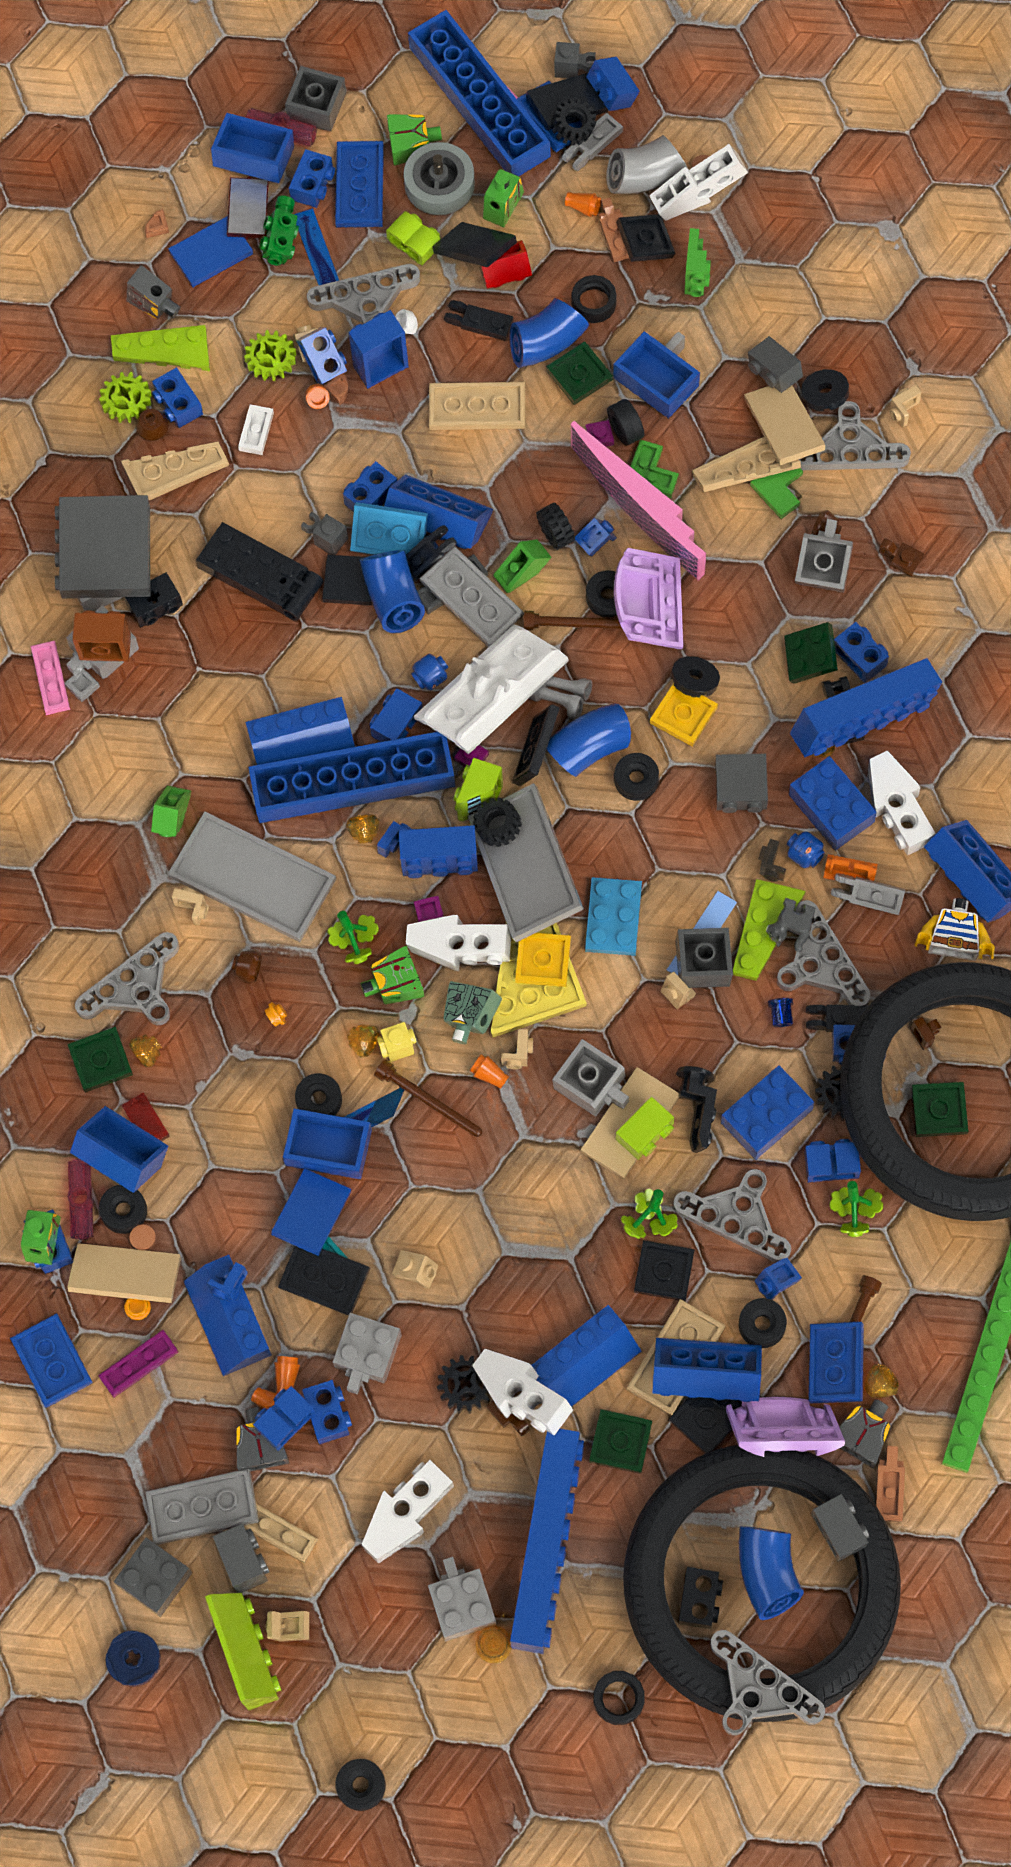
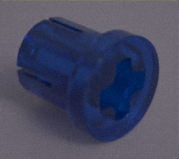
M777 998L768 1001V1007L771 1008L773 1027L781 1028L793 1025L791 1006L794 1004L793 998Z

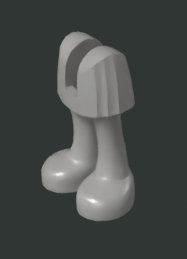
M552 676L529 699L537 702L542 699L558 703L567 709V716L573 721L581 716L583 700H588L593 682L587 678L566 680ZM548 686L563 689L572 692L575 695L561 693L549 689Z

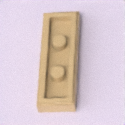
M256 1504L259 1522L245 1525L246 1530L251 1528L253 1533L259 1538L305 1563L318 1539Z

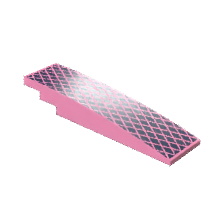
M573 421L571 423V447L582 462L630 518L669 556L680 558V565L699 580L705 574L706 552L694 543V531L682 522L683 510Z

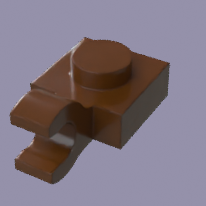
M884 538L878 551L881 555L893 559L890 566L911 577L924 555L923 552L903 542L898 548L895 543Z
M494 1400L486 1405L487 1409L503 1428L510 1423L521 1436L530 1430L528 1428L529 1425L511 1413L506 1418Z

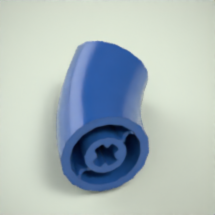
M554 298L538 314L511 324L509 337L513 361L518 368L544 362L572 345L590 325L574 308Z
M394 550L360 559L367 590L383 629L390 633H401L416 626L422 620L425 608L414 584L405 550Z
M616 703L592 710L571 721L550 737L547 751L566 771L577 777L598 760L617 751L624 750L629 746L631 729L628 717L624 709Z
M740 1526L739 1561L745 1589L759 1619L768 1620L787 1611L804 1594L792 1563L791 1533Z

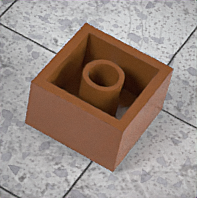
M90 610L75 613L73 643L79 660L129 662L131 632L125 614L117 611L96 613Z

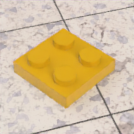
M673 683L650 718V724L693 747L717 710L718 704L703 695L700 698L685 695L677 690Z
M535 933L520 940L515 983L566 987L571 936Z

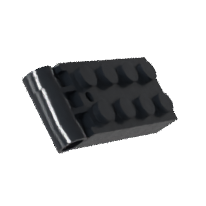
M224 522L220 524L196 559L200 570L280 612L293 621H298L324 582L318 574L308 571L307 567Z

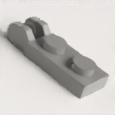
M605 113L596 121L594 130L586 142L583 141L580 145L576 141L575 145H571L564 152L562 159L565 162H569L580 151L582 155L575 160L572 166L575 171H579L587 164L588 160H592L623 132V126L608 113Z
M836 873L835 880L840 883L853 885V890L850 893L840 888H832V896L849 900V903L899 915L905 889L860 877L854 878L849 875Z

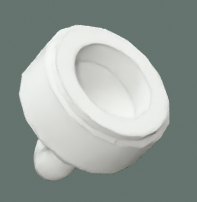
M405 309L400 310L395 317L405 331V334L416 333L418 322L414 313Z

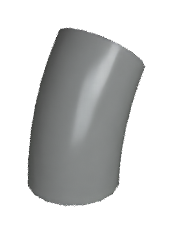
M662 135L642 146L615 149L610 155L607 165V186L609 191L614 194H634L654 190L661 187L681 169L687 167L672 143Z

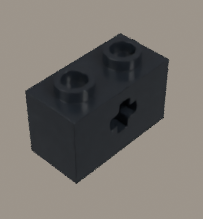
M167 572L150 580L151 597H124L127 607L140 628L145 625L154 624L158 618L166 614L175 613L183 606L181 596Z

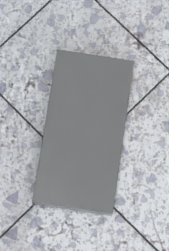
M455 546L420 578V582L488 647L524 615V612Z
M249 1468L145 1492L153 1543L156 1545L231 1529L242 1523L245 1526L259 1522Z

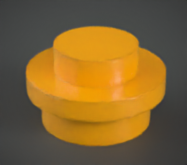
M269 1003L265 1013L275 1027L279 1024L284 1025L286 1023L285 1017H287L281 1004Z
M128 1298L124 1309L129 1318L142 1320L149 1315L151 1304L148 1300Z

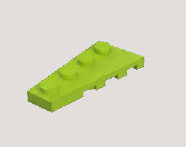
M205 325L111 335L114 361L139 364L150 362L156 363L157 366H167L168 364L177 365L184 369L196 367L201 368L203 371H210Z
M756 879L733 967L734 976L754 981L758 980L776 946V943L771 941L766 933L767 926L777 921L779 914L783 910L785 898L796 901L795 906L797 907L806 891Z

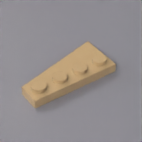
M762 437L692 470V473L703 492L798 469L801 468V462L798 459L780 465L765 437Z
M219 442L188 447L187 450L175 452V450L168 451L164 455L151 457V455L142 456L141 459L134 461L129 459L121 461L136 494L148 495L149 500L229 466V462Z

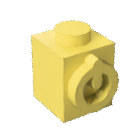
M405 1022L380 1030L381 1036L376 1037L383 1059L389 1057L390 1062L414 1054L413 1044L417 1043L412 1028L407 1030Z

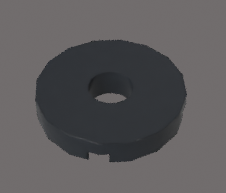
M824 369L816 371L809 375L802 383L801 394L803 401L809 408L816 411H824L823 409L828 408L830 410L837 409L849 397L848 380L841 372ZM825 388L831 389V391L827 393L820 392L822 389Z
M693 656L678 659L674 663L670 678L673 679L677 690L685 695L698 698L701 695H706V697L712 695L717 690L720 681L719 671L713 664L705 659ZM691 675L697 676L699 679H694Z

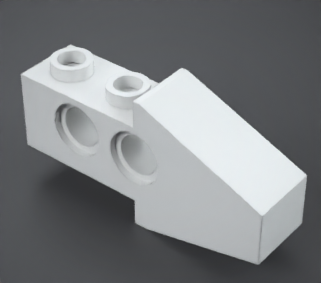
M728 144L690 170L684 167L649 196L659 215L666 221L710 203L711 196L747 174L748 171L739 154Z
M885 751L869 760L868 774L871 802L873 808L877 811L876 817L882 815L885 826L888 829L891 828L895 834L894 840L900 850L904 849L908 856L924 848L936 833L915 799L919 796L920 786L888 751ZM897 801L901 804V806L895 808L892 807L889 804V802ZM910 822L913 827L907 829L901 823Z
M450 915L408 924L406 945L416 955L454 971H459L460 962L466 965H475L477 962L500 965L502 962H510L511 933L507 924L463 925L458 915ZM464 942L461 948L453 949L456 943ZM482 942H489L486 948L478 949Z
M484 1349L472 1365L497 1407L506 1418L511 1413L521 1420L527 1418L532 1421L530 1424L539 1432L544 1433L546 1430L555 1435L573 1411L565 1398L536 1381L539 1375L532 1365L527 1362ZM522 1391L520 1395L514 1397L517 1392ZM538 1404H542L540 1408L534 1410Z
M431 1460L426 1464L421 1462L413 1470L412 1474L414 1476L407 1483L403 1481L393 1491L395 1496L393 1498L385 1491L382 1493L362 1542L363 1549L378 1563L420 1537L424 1531L418 1523L454 1487L453 1482ZM420 1484H424L429 1488L428 1493L422 1497L414 1494L415 1487ZM399 1504H407L410 1510L406 1515L399 1516L395 1513V1509Z

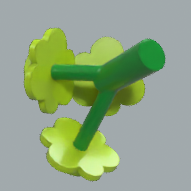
M346 911L338 912L337 917L340 922H336L334 927H330L327 931L330 935L328 938L329 944L339 946L340 949H346L347 945H352L354 952L346 956V963L353 962L354 964H359L366 961L368 956L372 954L371 948L359 949L353 931L355 929L358 942H371L373 935L377 934L379 929L378 925L374 923L375 918L373 916L361 915L358 919V924H353Z
M855 1181L848 1182L847 1188L843 1187L839 1191L832 1192V1200L829 1203L830 1209L835 1212L838 1211L840 1217H844L847 1214L852 1215V1222L844 1223L840 1228L841 1233H847L850 1237H859L863 1233L869 1232V1224H862V1222L857 1220V1203L860 1204L858 1213L869 1218H873L875 1213H879L883 1209L882 1194L870 1188L865 1191L864 1196H859L858 1185Z
M646 1189L644 1193L640 1192L635 1195L634 1200L637 1204L635 1211L642 1214L637 1220L631 1216L621 1217L624 1230L628 1235L637 1239L644 1238L646 1233L641 1223L644 1219H652L655 1214L658 1219L650 1222L653 1235L667 1236L673 1229L678 1227L676 1214H669L667 1216V1214H662L661 1212L662 1207L660 1205L663 1202L664 1195L662 1190L656 1189L653 1192L651 1189Z

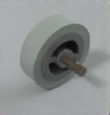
M444 142L426 144L415 150L406 161L404 167V184L408 199L419 210L433 215L450 214L461 209L468 203L475 188L474 167L470 157L461 148Z

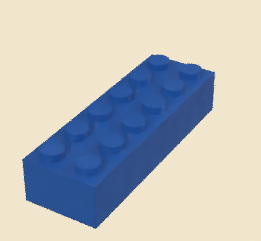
M928 658L803 708L790 735L804 757L812 754L815 756L820 755L831 746L839 747L845 744L848 739L853 737L861 738L872 729L880 730L886 727L889 722L894 720L899 722L913 712L921 713L930 707L929 703L932 698L938 694L937 690L941 686L942 680Z

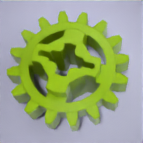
M266 330L265 336L257 333V340L250 339V346L245 347L246 355L244 357L248 370L253 371L254 377H258L261 374L263 381H266L268 376L273 381L276 380L277 375L285 378L284 371L291 373V365H296L295 356L297 354L293 341H288L286 334L279 337L278 331L270 335L269 331Z
M120 372L119 378L112 375L111 383L108 381L104 382L106 389H100L101 397L99 400L105 414L108 413L111 420L117 416L119 423L124 418H127L128 423H131L132 417L135 416L138 419L139 413L147 410L146 406H151L150 398L152 394L148 382H143L142 376L139 375L134 378L133 372H130L128 377H125L124 373Z

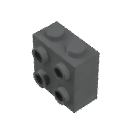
M766 754L716 755L717 810H722L725 813H734L737 810L757 813L767 810Z

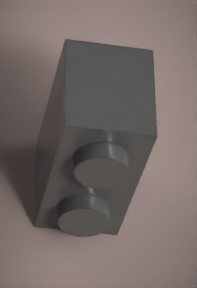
M770 336L748 351V366L752 373L760 375L768 386L776 388L781 393L803 377L801 361Z
M842 1494L814 1508L811 1512L837 1562L865 1548L869 1543L867 1540L869 1533L863 1523L858 1524L853 1515L856 1513L853 1504L849 1499L845 1500Z

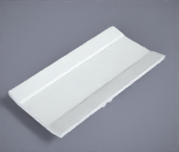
M513 624L478 658L473 657V662L471 664L467 663L464 670L414 715V719L425 725L427 724L469 754L569 661L568 657L528 630Z

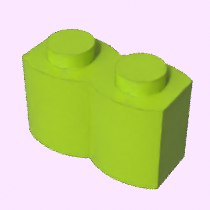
M406 211L386 230L387 239L420 265H423L434 254L432 246L441 239L436 229L423 225L422 220L416 214H410Z

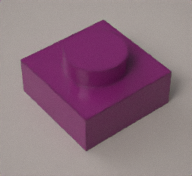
M609 420L585 425L586 431L605 447L614 446Z
M480 745L469 754L460 749L454 756V761L466 767V765H471L473 758L485 761L489 756V751Z
M438 896L414 901L418 922L444 917Z

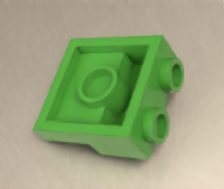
M690 228L685 294L701 297L704 296V287H709L711 260H706L707 251L703 250V239L699 238V229Z

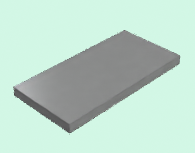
M534 783L503 798L504 801L505 799L508 800L515 807L521 818L522 825L518 827L520 832L514 835L516 838L513 841L511 839L508 840L509 844L507 845L501 843L500 847H497L495 844L490 846L480 838L475 830L479 849L512 939L515 942L584 909L540 792ZM478 812L468 816L471 826H473V821H475L473 816L478 814ZM506 816L495 817L490 822L489 829L500 827L505 822Z
M207 812L203 813L168 873L169 878L298 942H301L336 881L335 875Z

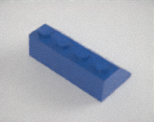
M406 474L389 487L384 504L385 507L428 513L426 531L432 533L440 526L445 525L448 528V532L440 540L454 537L457 542L456 546L463 549H471L479 541L493 512L492 508Z
M342 697L246 722L257 765L355 747Z
M968 820L942 827L924 846L929 852L930 858L940 865L945 871L946 877L956 884L961 890V895L971 902L977 909V914L986 920L987 923L1000 919L1010 912L1011 871Z
M230 1255L205 1264L184 1281L223 1376L272 1356L243 1286L241 1285L233 1301L226 1297L224 1300H221L210 1293L211 1289L207 1285L209 1278L223 1285L222 1279L226 1270L234 1266Z
M608 1304L533 1363L532 1367L539 1375L536 1381L565 1398L570 1406L573 1407L642 1351L626 1325Z
M656 1338L652 1394L759 1402L762 1346Z

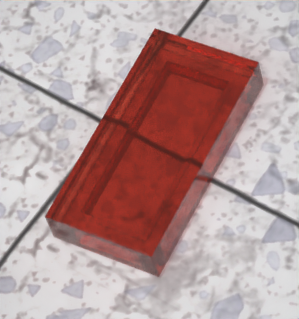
M144 1092L121 1105L130 1121L160 1141L170 1137Z

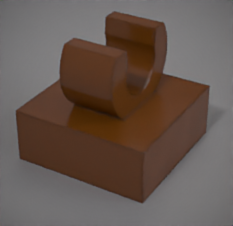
M920 1017L913 1021L910 1030L921 1048L925 1050L932 1046L935 1035L939 1033V1029L942 1027L937 1019L926 1024L923 1017Z

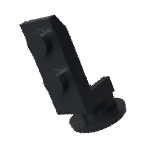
M696 1066L679 1067L676 1075L682 1079L678 1097L696 1101L689 1142L692 1152L698 1153L707 1149L712 1140L710 1129L711 1123L716 1116L714 1105L717 1089L704 1086V1083L714 1081V1074L711 1071Z

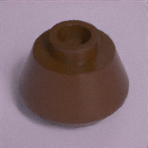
M155 409L143 411L136 423L138 434L150 441L162 438L169 428L167 417Z
M829 510L821 511L811 534L818 535L819 531L825 532L827 519L837 521L835 534H840L842 526L838 525L839 519Z
M258 950L242 951L240 956L235 955L232 970L236 971V976L248 984L255 982L261 967V953Z

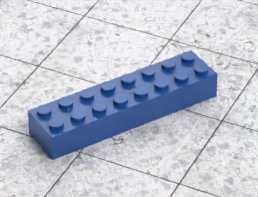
M447 10L408 32L410 50L504 171L519 177L551 157L550 141Z
M439 732L248 767L259 823L456 787L447 737Z
M559 1428L555 1435L548 1431L546 1434L510 1639L511 1649L544 1654V1648H550L552 1628H549L548 1625L549 1620H555L557 1601L553 1600L554 1593L559 1594L561 1585V1574L557 1573L558 1566L564 1567L566 1547L562 1546L563 1540L568 1541L571 1524L570 1520H567V1514H573L575 1493H571L572 1487L577 1488L580 1467L576 1466V1462L582 1461L584 1440H580V1432Z

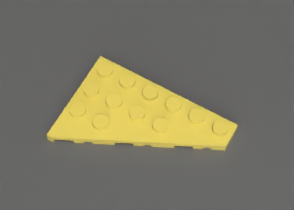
M557 923L537 932L561 935ZM511 936L510 962H502L498 974L496 993L502 997V1001L492 1020V1038L587 1006L570 957L566 987L515 983L519 941L515 942Z

